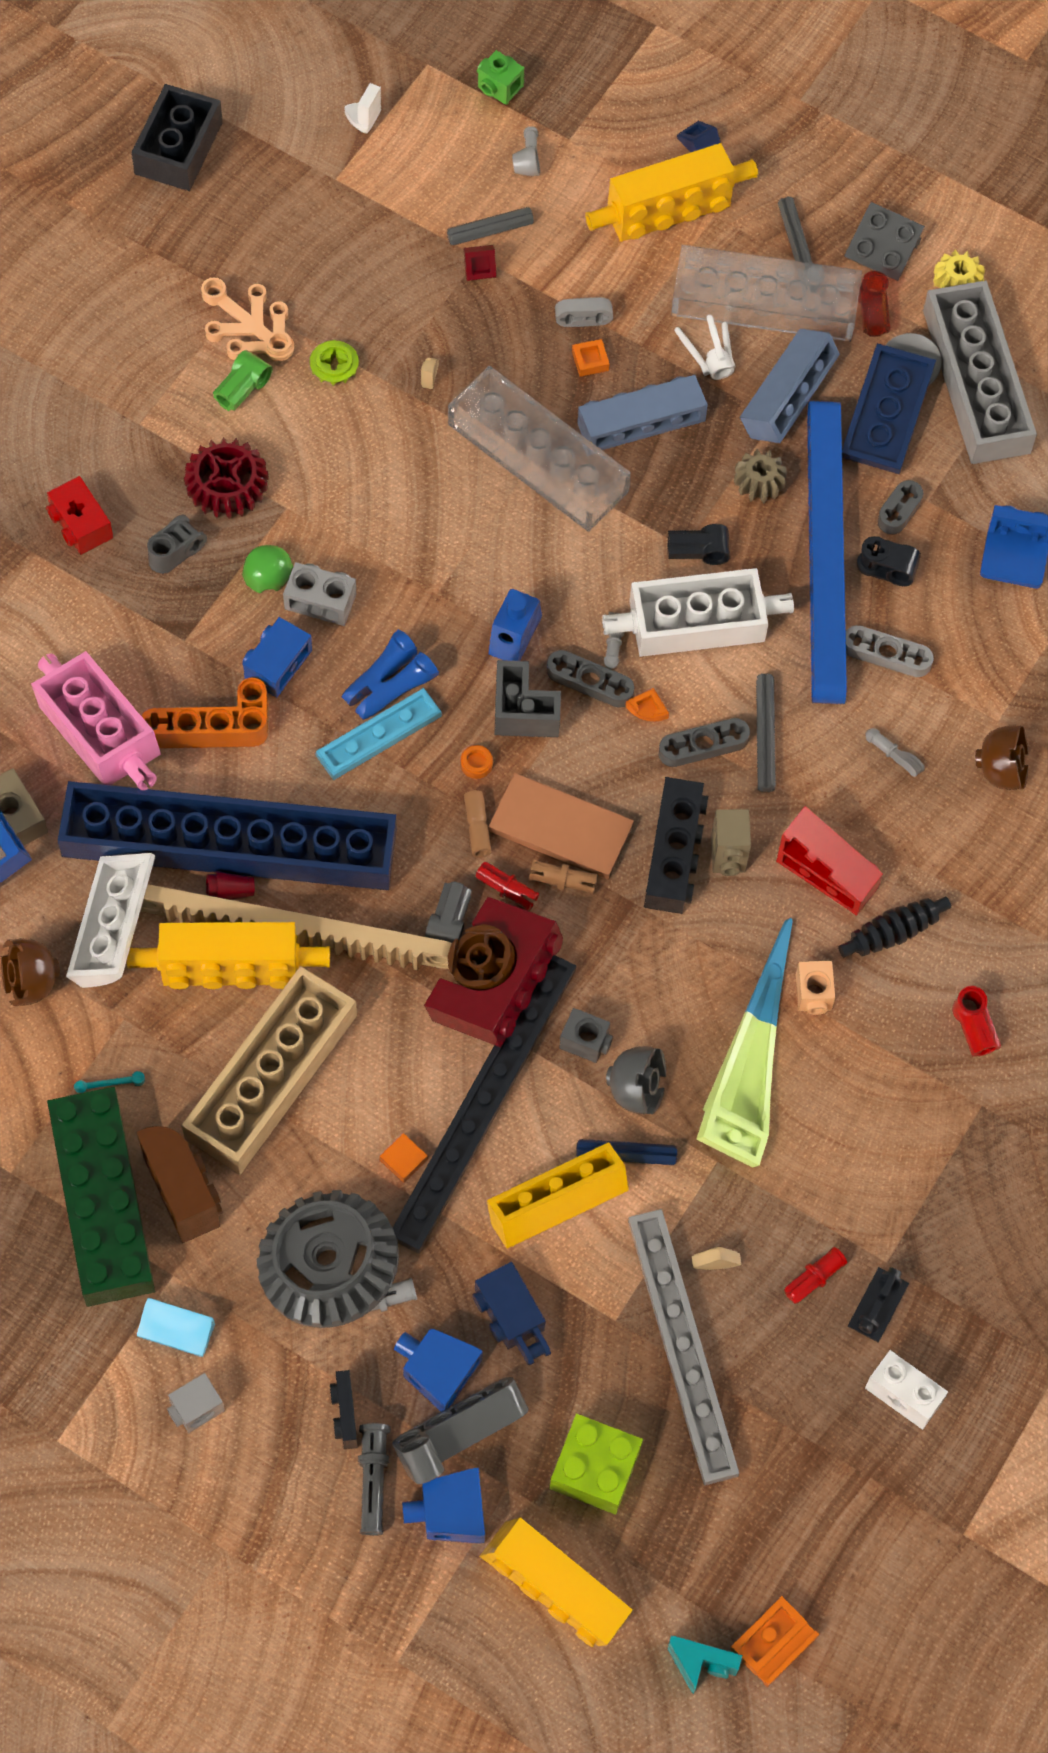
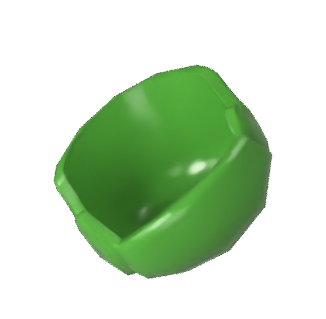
M262 545L252 549L246 557L242 576L246 585L257 593H262L268 589L278 591L288 582L293 564L290 555L284 549L276 545Z

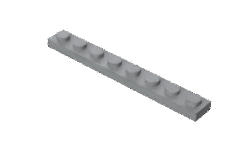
M660 1209L631 1216L628 1218L629 1227L704 1486L736 1478L739 1476V1470L663 1211Z

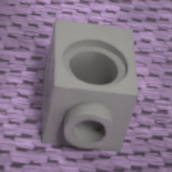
M205 1373L168 1395L171 1406L167 1408L170 1417L177 1427L183 1424L188 1433L225 1411L223 1401Z

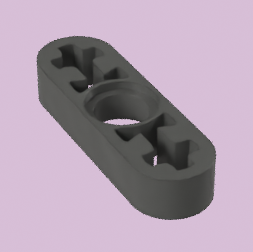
M555 651L547 660V674L551 680L618 708L625 707L626 701L634 696V683L629 677L568 651ZM562 662L567 664L566 668H563L561 671L556 670V665L559 666ZM578 667L576 678H573V672L575 673V669ZM586 673H594L600 680L595 685H587L582 681L581 677ZM605 679H606V680H609V682H608V685H606V688H605V691H604V690H602V689H603V687H604V682H605ZM620 686L624 687L625 693L622 692L620 696L614 694V691L618 690Z
M731 718L672 733L662 738L658 755L663 764L677 767L742 750L748 744L750 728L745 721ZM730 730H735L736 734H740V739L735 740L734 736H729ZM718 733H720V739L723 738L721 745L719 744ZM700 736H707L713 741V746L708 749H701L696 745L695 740ZM686 741H689V749L691 752H688V746L685 747ZM673 745L675 749H679L678 755H673L672 751H668V747Z

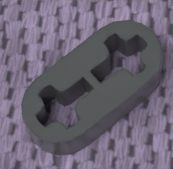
M906 480L895 488L881 507L878 516V526L884 533L897 534L905 528L921 505L923 498L921 485L915 481ZM912 493L914 497H910L904 504L902 502L903 496ZM896 511L899 512L897 520L894 519L892 522L887 520V517L890 518Z

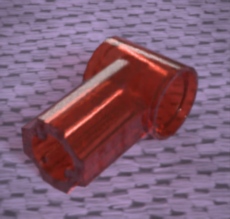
M869 271L863 276L857 296L858 302L861 305L863 333L868 334L870 337H880L890 331L887 297L889 281L886 275L880 271ZM869 289H875L878 292H872Z

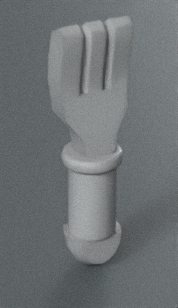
M609 612L608 615H611V614H620V613ZM625 632L608 634L609 638L606 640L607 650L604 664L609 669L617 667L619 663V650L622 645L621 638Z
M871 728L865 733L866 740L869 743H873L887 757H891L896 763L904 767L911 776L915 777L925 770L924 764L916 756L897 749L898 745L896 743L893 744L884 737L879 730Z

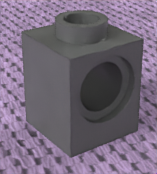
M573 1008L560 1036L559 1049L597 1063L600 1054L606 1055L614 1037L609 1034L611 1022ZM584 1032H590L596 1036V1039L584 1041L579 1035Z

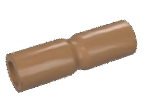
M469 791L464 794L467 822L469 824L471 851L473 857L482 858L492 853L488 826L486 824L487 817L482 791Z

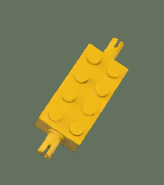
M715 144L610 178L608 206L586 212V223L590 231L612 224L620 242L638 239L644 234L657 230H666L672 225L684 221L690 222L700 216L725 210L731 206L734 184L757 178L758 169L753 159L733 166L722 144Z
M295 922L159 923V944L157 948L130 947L127 957V969L157 968L161 972L163 986H169L172 989H186L189 986L219 989L224 985H236L241 989H252L256 985H270V987L275 989H284L300 966L330 968V946L300 947V944H297Z

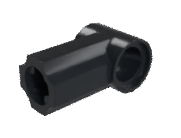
M710 524L704 526L701 530H668V559H702L704 563L709 565L724 564L730 559L729 530L722 524Z

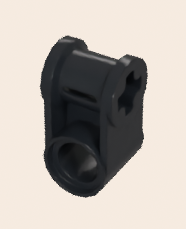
M877 536L868 537L864 540L861 547L862 553L857 558V568L862 574L891 582L897 586L912 585L921 557L919 550L910 545H902ZM875 545H878L877 550H873ZM870 562L873 563L871 568L868 567Z

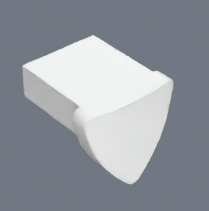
M370 83L359 102L345 106L347 119L355 128L363 133L370 131L381 111V87Z

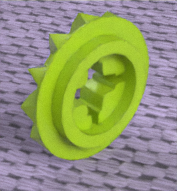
M338 340L321 343L312 351L310 356L312 375H316L321 383L327 381L333 386L336 382L341 381L346 384L348 378L355 376L359 366V359L355 349L349 344ZM333 355H336V360H338L337 369L332 370L330 365Z

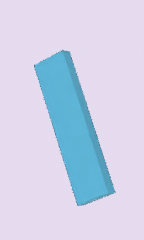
M422 688L316 751V757L334 781L442 717V711L425 688Z

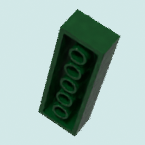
M115 1086L47 1100L81 1290L86 1306L90 1307L155 1293Z

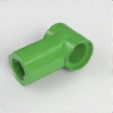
M248 350L242 351L235 359L230 374L214 390V399L227 411H235L255 388L259 390L265 386L271 377L272 366Z

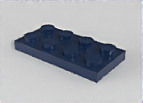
M877 343L842 448V458L900 474L936 360Z

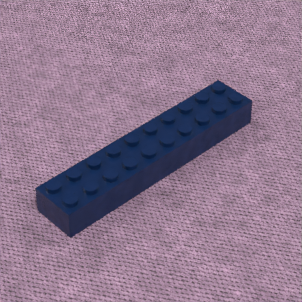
M68 781L58 844L61 856L65 858L99 861L102 856L152 853L155 855L153 867L212 873L221 871L251 877L389 890L397 824L396 814L151 789L142 791L139 788Z

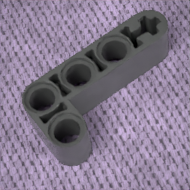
M507 1377L401 1434L392 1442V1445L407 1475L416 1484H424L437 1478L444 1472L443 1461L520 1419L529 1409L514 1378Z

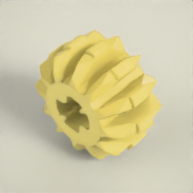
M956 249L951 256L944 253L940 262L934 268V286L945 288L984 281V266L979 265L978 257L970 258L968 250L963 255H960Z

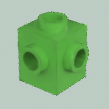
M497 50L489 58H484L478 66V88L487 96H493L505 105L524 86V67L518 64L512 57L505 56Z

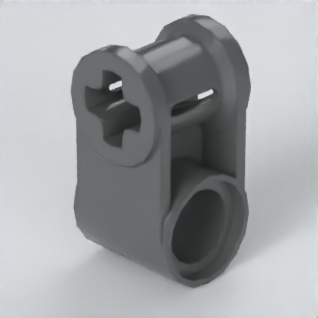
M186 515L177 516L148 540L147 549L150 568L156 573L161 574L172 571L188 557L193 556L202 549L207 541L206 534L201 531L198 532L189 523V518ZM159 552H166V554H163V555H160V554H157V553H159Z

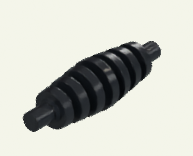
M946 896L936 901L924 898L919 903L916 901L908 903L907 907L904 905L896 907L895 911L889 909L883 913V916L878 915L875 917L872 923L867 922L864 924L862 931L860 929L853 931L850 941L838 946L839 952L843 958L854 953L866 956L870 954V950L875 953L882 951L883 947L886 949L894 947L895 943L901 945L907 941V938L915 937L918 931L926 930L928 923L930 925L939 921V914L951 909V903Z

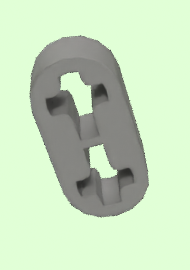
M577 298L559 301L555 305L556 322L563 327L606 325L613 320L612 302L606 298Z

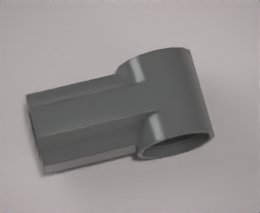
M454 881L444 883L435 914L430 916L425 937L444 940L453 943L456 938L459 940L462 937L464 929L463 920L471 899V889L467 888L464 884Z

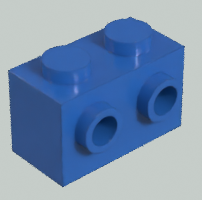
M279 617L273 626L268 625L264 629L257 647L250 649L246 653L242 661L245 679L253 677L262 680L266 685L267 693L277 698L312 652L311 635Z

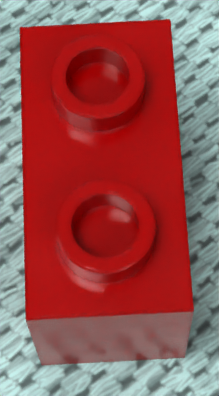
M80 476L47 492L49 505L46 506L49 517L54 524L60 523L63 528L61 533L69 547L74 545L80 555L113 539L111 522Z

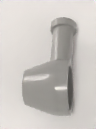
M527 127L524 129L525 148L512 155L514 172L525 176H540L537 151L538 129Z

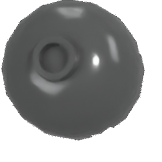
M636 1046L623 1051L617 1057L613 1066L608 1068L606 1075L607 1085L611 1087V1093L617 1104L627 1111L637 1114H654L657 1111L665 1088L658 1089L660 1076L666 1077L667 1070L663 1051L649 1046Z

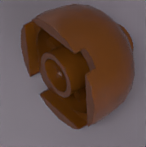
M1021 725L999 727L989 732L983 740L982 749L976 750V767L983 769L984 777L991 785L1006 790L1024 789L1026 787L1029 765H1025V755L1028 754L1025 728Z
M482 924L465 930L467 934L463 935L459 940L456 938L451 944L448 953V968L459 984L472 990H489L501 985L511 976L517 963L516 952L509 938L495 926Z
M26 938L8 939L3 945V948L9 947L8 955L1 956V972L5 993L7 994L12 991L15 999L9 1002L15 1007L38 1003L49 995L53 989L55 978H59V962L56 958H52L51 952L43 943Z

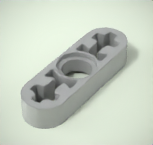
M859 625L852 626L846 630V654L852 658L913 677H923L931 670L934 656L932 651L924 645ZM856 637L862 639L859 646L853 645ZM872 641L875 642L873 652L869 651ZM889 645L896 650L897 654L890 658L884 657L879 652V648ZM903 651L906 652L904 662L900 661ZM916 656L922 657L920 665L914 664Z

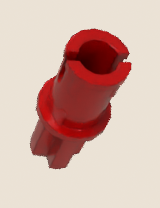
M483 862L476 872V878L498 891L501 898L506 896L527 911H530L534 904L523 896L525 895L537 901L540 893L535 892L516 880V875L512 874L509 876L488 862Z
M832 1247L828 1253L813 1265L808 1263L805 1266L806 1270L785 1287L784 1291L788 1299L797 1304L819 1286H826V1280L848 1264L843 1253L838 1248Z

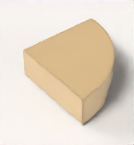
M427 357L426 361L422 364L421 385L423 388L433 389L439 365L437 358Z
M716 1247L694 1254L692 1256V1263L695 1269H726L740 1266L741 1258L740 1253Z

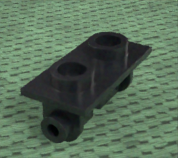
M878 1267L847 1327L879 1343L909 1285L908 1282L900 1278L902 1273L898 1269L890 1267L888 1271H885Z

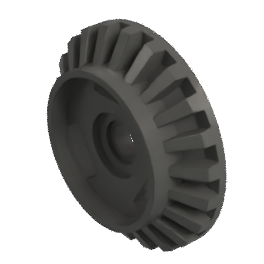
M332 1190V1193L323 1194L321 1191L314 1192L313 1197L307 1199L300 1197L295 1200V1205L289 1209L284 1207L278 1213L279 1218L274 1223L270 1222L266 1228L267 1234L265 1239H261L259 1244L260 1255L257 1258L258 1278L271 1304L286 1318L298 1324L315 1328H329L353 1322L363 1317L380 1303L395 1279L399 1262V1248L395 1232L385 1214L370 1200L366 1201L358 1194L351 1193L349 1195L343 1194L341 1190ZM334 1217L333 1221L301 1230L303 1226L314 1220ZM359 1245L367 1246L362 1265L354 1275H351ZM325 1250L336 1252L335 1260L329 1265L318 1263L319 1255ZM293 1266L313 1286L309 1290L302 1289L285 1273Z

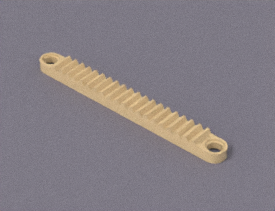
M147 884L141 906V911L166 916L167 923H171L175 918H179L180 923H186L188 920L192 921V923L295 922L297 944H300V947L304 943H308L309 947H316L317 945H321V947L330 946V948H334L336 955H340L343 950H347L348 956L352 958L358 952L362 960H366L369 955H373L374 961L377 963L384 957L388 965H392L395 960H399L400 966L403 968L410 962L414 970H418L421 965L449 969L448 953L452 943L444 940Z

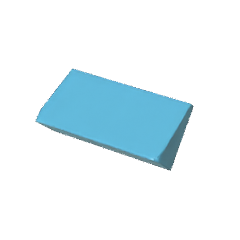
M147 1298L137 1337L204 1357L215 1323L212 1317Z

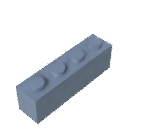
M799 329L740 416L750 439L781 443L840 355L830 333Z
M681 376L667 383L645 386L638 391L619 393L612 398L602 401L587 402L578 408L577 424L590 454L705 422L708 404L696 376Z

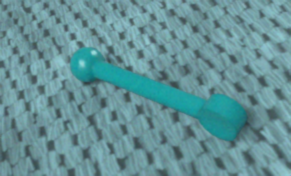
M136 1071L129 1077L87 1083L79 1080L74 1084V1090L77 1093H84L87 1089L128 1083L141 1086L145 1082V1076L142 1072Z

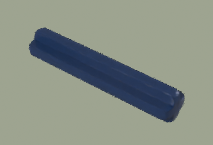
M579 1139L576 1147L577 1157L609 1142L623 1162L674 1165L677 1161V1146Z

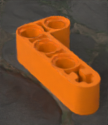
M253 677L246 678L238 686L237 706L152 708L146 710L141 716L153 729L159 749L260 746L268 737L267 689L262 680ZM250 695L259 696L256 700L246 699ZM220 724L227 726L222 730L214 729L215 726ZM250 724L260 725L256 729L246 728ZM186 725L194 726L193 729L188 731L181 729Z

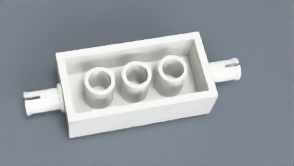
M757 568L633 582L631 583L629 600L630 612L602 615L603 628H605L604 635L632 631L636 635L639 657L765 642L768 628L767 615L793 613L794 602L791 593L764 596Z

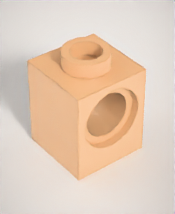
M832 961L799 962L795 974L798 1011H807L809 1014L819 1015L832 1010L835 1001ZM817 985L822 988L823 992L819 994L813 993L808 989V986Z

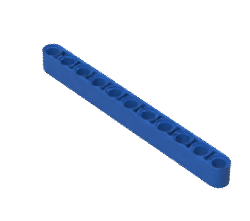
M809 401L807 411L811 696L812 703L845 704L847 674L841 403Z

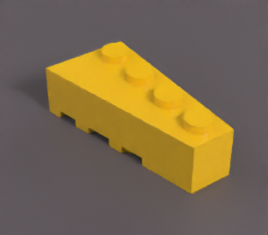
M521 1517L504 1522L479 1556L500 1574L518 1585L531 1599L538 1600L548 1608L547 1611L563 1624L567 1622L577 1630L576 1635L591 1647L595 1644L597 1646L608 1645L633 1610Z

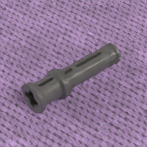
M379 1423L362 1424L359 1426V1432L362 1433V1454L358 1456V1462L363 1467L360 1534L378 1536L383 1535L384 1468L388 1467V1463H390V1456L386 1455L387 1434L391 1433V1426Z

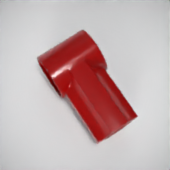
M967 986L958 994L953 1003L952 1012L956 1020L961 1024L972 1057H980L1000 1049L1001 1044L987 1009V995L979 987ZM962 1001H973L977 1006V1010H968Z

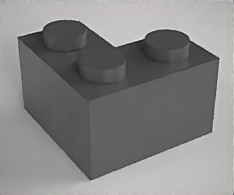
M497 660L494 735L559 738L561 691L528 690L529 661Z

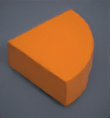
M654 688L626 701L625 707L634 716L642 720L662 721L669 718V712Z

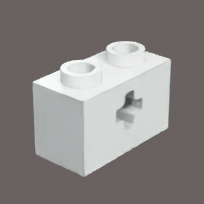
M889 1350L870 1376L865 1389L922 1430L948 1393L947 1390L891 1350Z

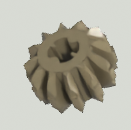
M758 449L754 451L753 456L745 453L742 461H738L735 466L734 483L736 486H739L740 495L749 494L750 502L755 497H759L764 504L767 501V496L776 499L779 491H783L785 488L786 467L781 466V457L771 458L772 453L770 450L765 455H761Z

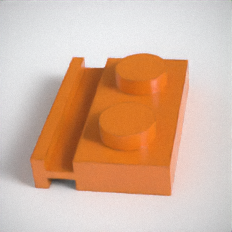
M781 1596L731 1646L730 1650L733 1653L742 1655L741 1661L768 1688L818 1638L819 1633L816 1630L814 1631L807 1624L808 1622Z

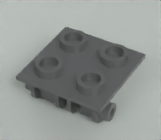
M870 202L844 257L898 281L914 248H917L921 242L922 237L920 236L925 226Z

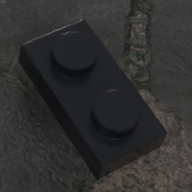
M350 1370L336 1371L337 1383H330L332 1405L339 1404L340 1417L333 1418L335 1440H343L344 1450L358 1448Z

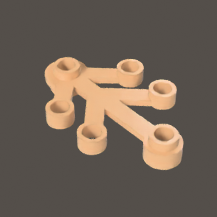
M209 278L203 282L201 287L203 300L212 306L219 305L239 322L220 323L218 321H210L205 326L206 338L211 342H218L223 336L255 335L261 340L243 342L240 339L230 340L227 343V355L229 358L235 360L244 350H248L252 354H266L275 361H284L292 356L295 347L293 339L285 333L288 307L284 302L277 301L270 306V317L273 320V332H271L264 326L263 303L266 301L267 295L266 288L263 285L253 284L248 289V297L251 302L250 315L227 296L225 283L221 279ZM256 292L262 293L261 296H253ZM277 310L284 311L282 314L274 313ZM213 329L219 330L218 333H210ZM278 346L283 347L282 349H275ZM234 347L241 348V350L236 352L231 349Z

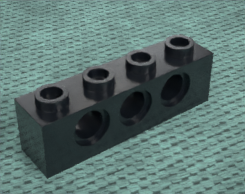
M665 777L644 908L683 914L684 904H691L694 884L688 883L689 873L696 874L699 854H693L694 843L701 844L704 825L698 824L699 814L706 815L709 797L702 795L704 783ZM678 813H684L688 815L689 818L686 820L678 819L675 815ZM678 842L683 844L685 847L682 849H674L670 846V844ZM676 872L680 877L670 879L665 873Z

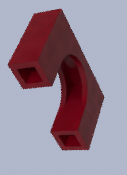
M487 897L472 925L484 924L495 926L509 938L517 955V963L513 973L501 985L481 991L468 989L439 978L424 1007L433 1022L501 1048L506 1037L508 1038L512 1035L516 1020L521 1011L528 1007L532 992L537 983L544 979L547 966L553 955L560 951L563 936L556 921Z

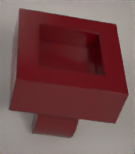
M494 245L463 248L467 281L497 278Z

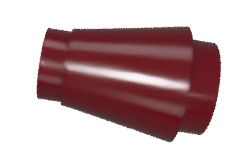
M215 871L214 874L206 875L207 896L236 900L253 897L255 894L254 877Z

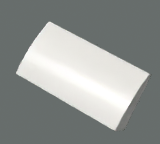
M142 853L100 857L66 975L67 978L80 987L88 988L107 985L122 977L154 863V854Z

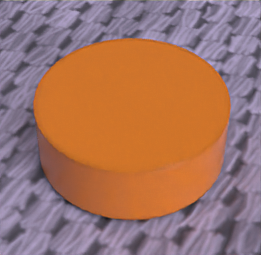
M481 745L467 747L461 754V770L466 776L473 779L486 777L493 767L491 752Z

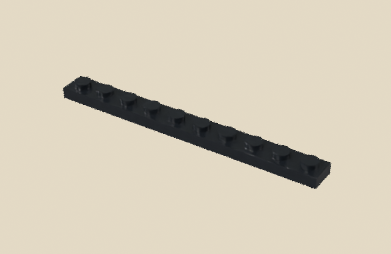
M553 955L547 966L544 979L537 983L532 992L528 1007L522 1010L518 1016L512 1035L508 1038L506 1037L501 1048L495 1045L492 1048L393 1226L398 1244L420 1254L576 971L575 964Z

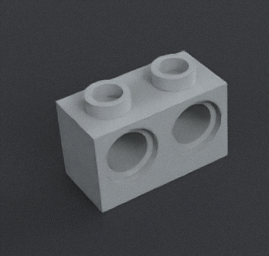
M295 562L283 593L284 609L345 626L356 597V579L343 572L333 573L322 570L314 564L308 563L304 565ZM304 585L312 586V588L306 590L300 587ZM332 594H341V595H342V596L339 597V598H332V597H330V595H332Z

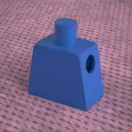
M515 589L509 590L492 625L489 655L501 660H521L542 618L539 599ZM508 635L512 637V642L505 641L508 639Z
M430 1329L421 1342L404 1332L394 1347L395 1351L409 1359L403 1368L405 1379L440 1412L451 1407L481 1363L483 1351L435 1329Z
M472 1468L435 1478L422 1484L423 1500L402 1502L404 1524L425 1522L426 1536L429 1540L485 1543L479 1468Z

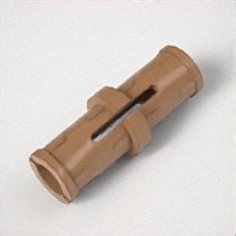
M533 860L529 880L557 885V889L564 890L566 887L594 894L598 874L569 869L570 865L563 864L561 867Z

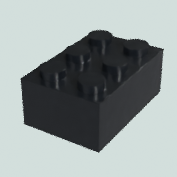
M165 84L131 152L134 174L190 191L223 123L221 100Z

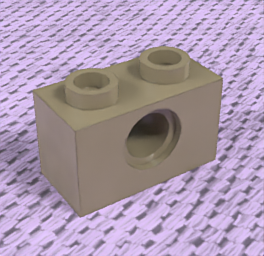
M14 768L1 774L0 810L23 846L47 834L48 830L45 819ZM9 808L17 809L13 814H4V811Z
M749 809L716 810L711 833L713 873H721L725 876L745 873L751 848Z

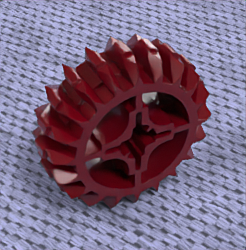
M223 437L221 444H216L210 440L209 448L200 445L198 449L199 454L191 453L190 463H186L184 484L186 485L187 495L189 498H192L195 507L202 506L204 514L213 510L216 518L221 513H226L230 520L233 512H237L242 517L244 508L253 511L255 508L254 502H262L263 493H266L268 489L269 474L264 458H260V453L257 449L251 450L248 442L240 446L237 438L232 443H227ZM210 470L212 472V475L209 476V480L203 484L202 479L204 475ZM247 473H250L251 478L243 487L241 481L244 480V476Z

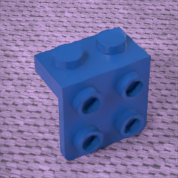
M995 505L988 526L980 575L986 579L1035 589L1040 588L1043 583L1048 556V515L1043 512L1032 513L1018 510L1013 506Z

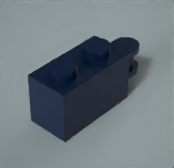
M511 1261L475 1280L476 1293L472 1294V1297L481 1313L486 1311L492 1321L489 1324V1328L498 1343L503 1341L508 1350L517 1346L529 1366L534 1364L535 1358L543 1354L546 1357L551 1354L550 1348L541 1333L545 1331L546 1321L513 1262ZM534 1337L536 1342L527 1347L524 1341Z

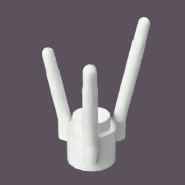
M711 314L707 315L715 348L707 353L706 362L682 330L676 327V334L700 365L704 376L710 374L712 379L720 380L734 372L736 366L732 358L730 336L726 322L722 323L723 349L713 316Z

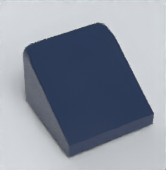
M701 121L695 122L677 135V139L690 152L721 143L717 128Z

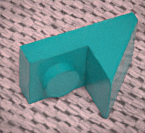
M671 1635L667 1648L693 1694L697 1686L701 1666L708 1668V1674L727 1679L729 1674L736 1676L742 1659V1655Z

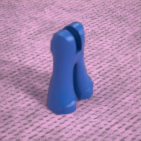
M398 629L393 633L379 658L345 690L341 697L349 706H353L372 692L355 710L359 717L365 720L374 716L400 695L431 681L439 675V671L426 654L421 651L417 654V647L405 632ZM406 664H408V665H407L404 669H402L397 675H395V676H394L393 678H391L390 680H387L389 677H391L393 674H395L398 670H400L403 666H405Z

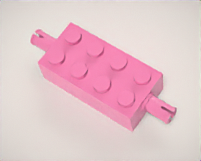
M86 651L63 665L52 653L46 655L52 662L51 664L43 656L39 660L38 668L44 672L45 676L31 683L39 708L103 785H112L129 775L140 790L148 789L143 782L144 780L152 787L157 777L146 766V763L161 755L153 729Z

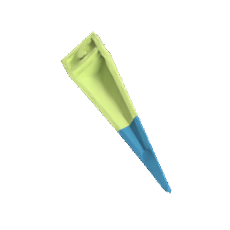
M792 918L784 921L703 1108L705 1114L696 1139L752 1168L760 1165L769 1136L775 1037L782 982L793 923Z

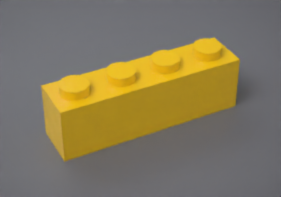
M609 1142L488 1199L487 1205L491 1225L507 1249L629 1191L625 1164Z

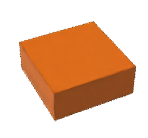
M602 339L572 345V353L580 377L609 371L610 364Z
M403 1133L379 1156V1159L394 1175L405 1183L428 1160V1155Z

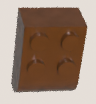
M152 1126L137 1131L136 1134L142 1156L182 1244L219 1228L218 1215L223 1213L220 1206L221 1200L214 1184L207 1185L209 1184L206 1175L207 1170L200 1154L198 1153L193 1156L186 1140L173 1129L163 1126Z

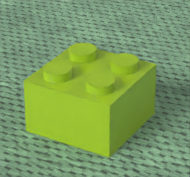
M576 1413L551 1477L550 1490L616 1515L641 1450L643 1439Z

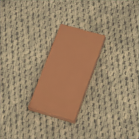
M514 773L488 826V831L609 880L634 826V820Z

